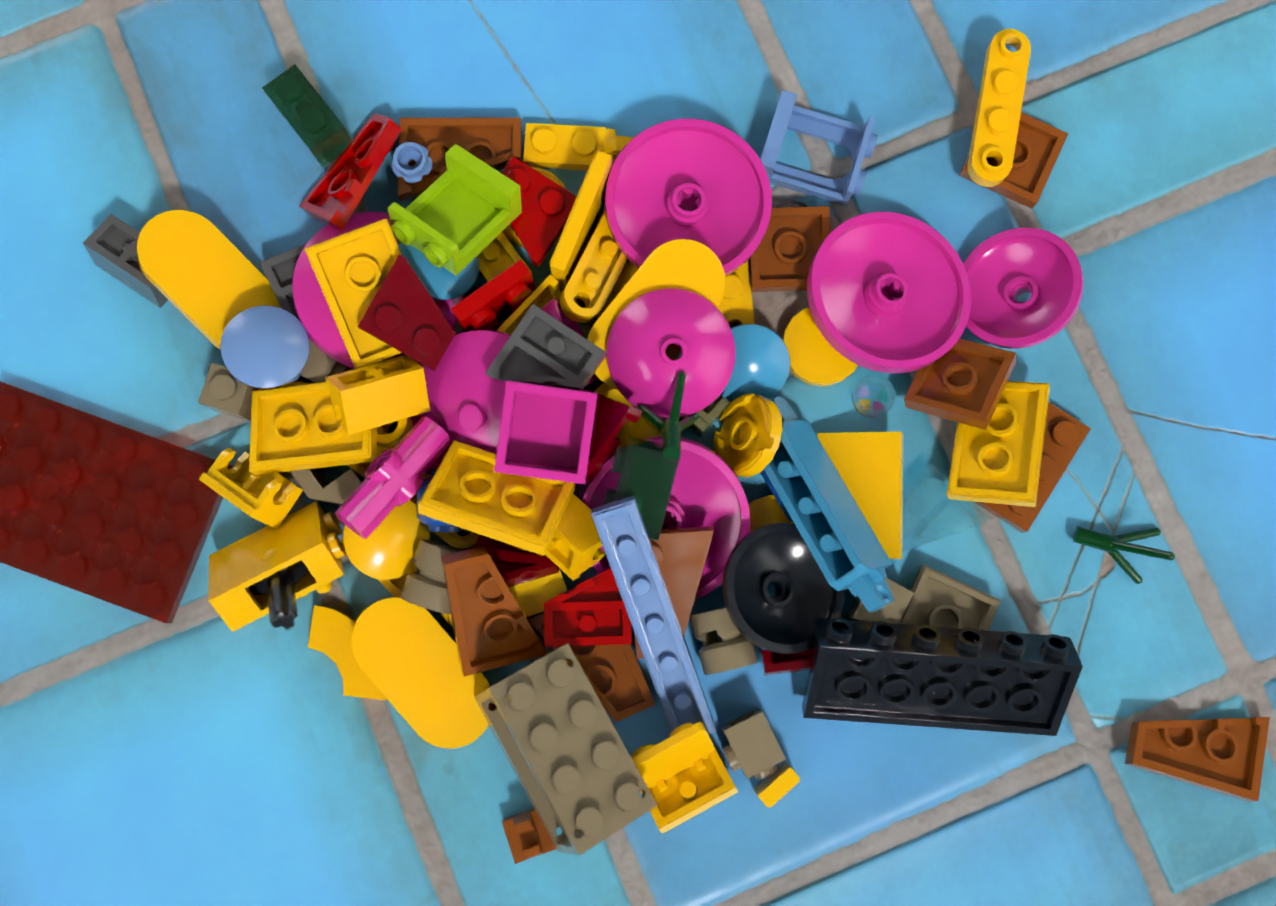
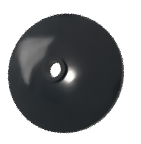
M774 523L757 528L743 537L732 550L723 574L725 606L729 617L738 631L757 647L780 654L798 653L808 650L816 644L814 632L815 619L839 618L841 615L845 590L837 591L829 585L795 524ZM770 582L776 588L774 597H771L767 590Z

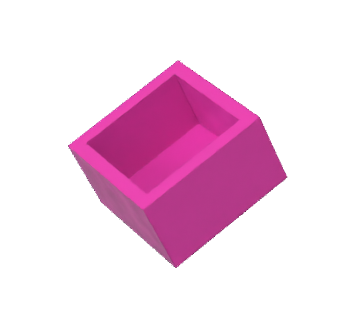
M512 380L506 381L494 472L585 484L597 392Z

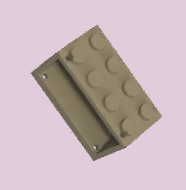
M568 643L474 697L557 851L580 856L657 806ZM566 660H569L572 663L571 667L567 665ZM489 703L495 705L494 711L488 709ZM640 790H642V792H643V796H642V797L639 796V791H640ZM557 827L562 828L561 835L556 834Z

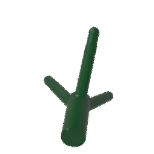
M684 371L678 372L670 417L664 421L645 404H639L638 409L642 410V414L663 431V456L668 460H676L681 456L680 432L699 419V415L693 413L679 422L686 373Z
M1077 526L1073 535V542L1108 552L1136 584L1142 583V577L1118 550L1165 560H1173L1175 558L1173 552L1127 543L1159 536L1161 534L1159 528L1110 536Z

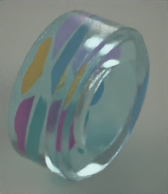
M870 375L863 378L854 387L852 402L855 409L861 415L877 418L888 412L894 405L895 390L886 378L879 375Z

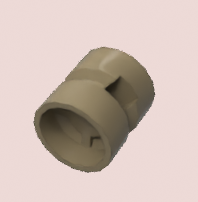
M420 539L413 559V563L418 567L417 572L408 574L400 598L429 610L451 614L441 556L460 552L461 550Z
M726 607L690 615L695 639L703 641V647L698 652L704 675L738 669L757 663L754 645L735 627Z

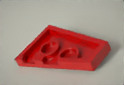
M373 113L299 207L311 217L343 232L382 162L393 148L395 140L402 129L391 118Z

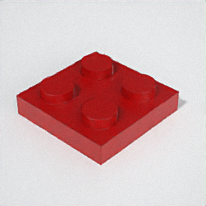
M520 259L450 308L463 331H497L501 326L500 322L514 313L536 290L531 272Z

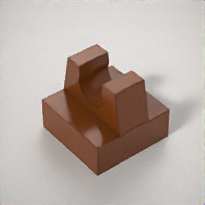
M534 808L502 820L515 864L556 850Z

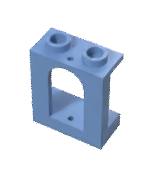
M782 90L760 158L767 172L770 184L846 206L852 194L860 195L867 171L860 169L863 158H871L876 145L878 134L871 133L875 117L870 116L865 126L795 106L797 94ZM789 129L844 147L849 152L852 160L849 173L842 178L828 179L776 163L786 130Z

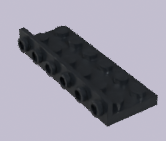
M816 618L814 622L816 644L802 702L803 718L1056 736L1083 665L1072 640L1069 637L1055 634L1040 635L1017 633L1014 631L1000 632L975 630L972 628L960 629L930 625L894 624L883 621L868 622L841 618Z

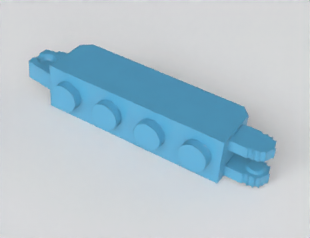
M776 395L771 401L777 405L781 413L782 435L779 447L772 461L764 468V471L829 585L837 591L849 589L854 597H859L868 612L880 610L895 601L885 580L887 577L885 569L892 565L808 420H799L788 401Z

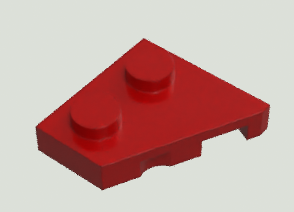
M512 156L501 173L520 185L522 213L510 223V226L527 251L532 263L539 268L562 234L577 196Z
M611 568L544 603L545 647H561L567 643L569 646L632 644L631 621Z

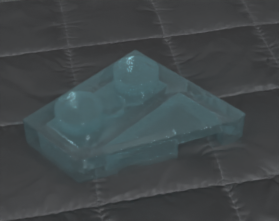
M929 463L903 489V551L986 523L990 518L972 501L948 499L947 488L949 479L932 463Z

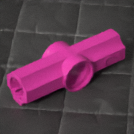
M421 417L394 448L387 449L370 464L365 472L366 479L335 512L339 520L358 536L367 539L395 506L406 503L417 493L424 482L422 476L452 443L449 434L428 417Z

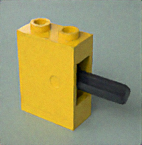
M315 501L287 515L278 529L268 525L209 555L208 601L232 632L269 614L270 624L274 628L283 626L286 630L291 629L294 626V619L298 616L296 599L305 597L314 590H317L320 594L331 590L333 586L332 581L344 575L341 557L345 556L346 552L338 537L342 534L338 520L331 511L325 514L319 503Z

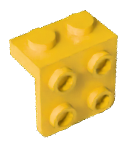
M702 722L680 725L670 733V737L655 746L653 744L644 745L631 754L634 764L657 803V806L651 809L650 813L662 834L738 793Z

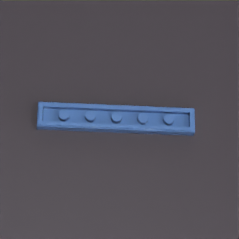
M634 495L592 508V518L670 731L672 732L675 728L686 723L695 724L702 722L708 734L716 732L715 722Z

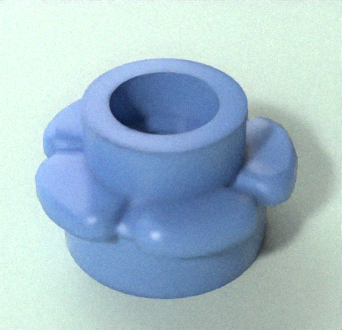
M406 142L398 146L394 152L391 164L395 175L403 177L409 183L421 181L422 176L428 175L432 169V159L428 157V150L423 145L414 142ZM410 160L416 161L414 166L408 165Z

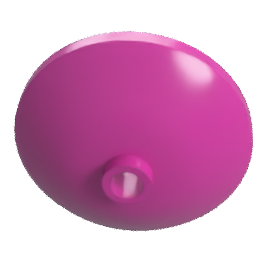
M1015 228L993 235L978 245L963 263L971 288V309L966 327L980 340L993 346L1017 349L1037 345L1048 340L1068 324L1076 313L1082 299L1084 278L1082 267L1076 254L1063 239L1042 229ZM1022 293H1031L1027 301L1018 302V297Z
M660 289L638 297L620 313L608 338L607 363L612 380L624 398L637 408L639 404H645L660 417H670L678 372L684 371L686 373V380L679 417L704 409L723 392L734 369L735 343L727 320L710 301L687 290ZM669 344H677L681 348V356L678 360H670L666 356L665 350Z

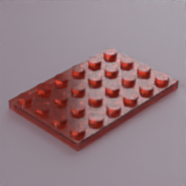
M0 381V562L160 622L172 623L223 499L220 494L199 480L203 472H208L215 459ZM228 464L227 469L229 470L234 466Z

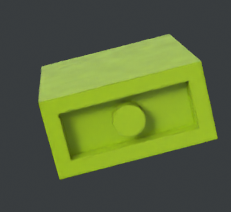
M455 144L445 153L447 171L406 208L393 202L388 207V213L391 222L390 228L399 242L406 246L411 244L421 251L432 265L438 268L443 266L457 276L522 213L520 185Z

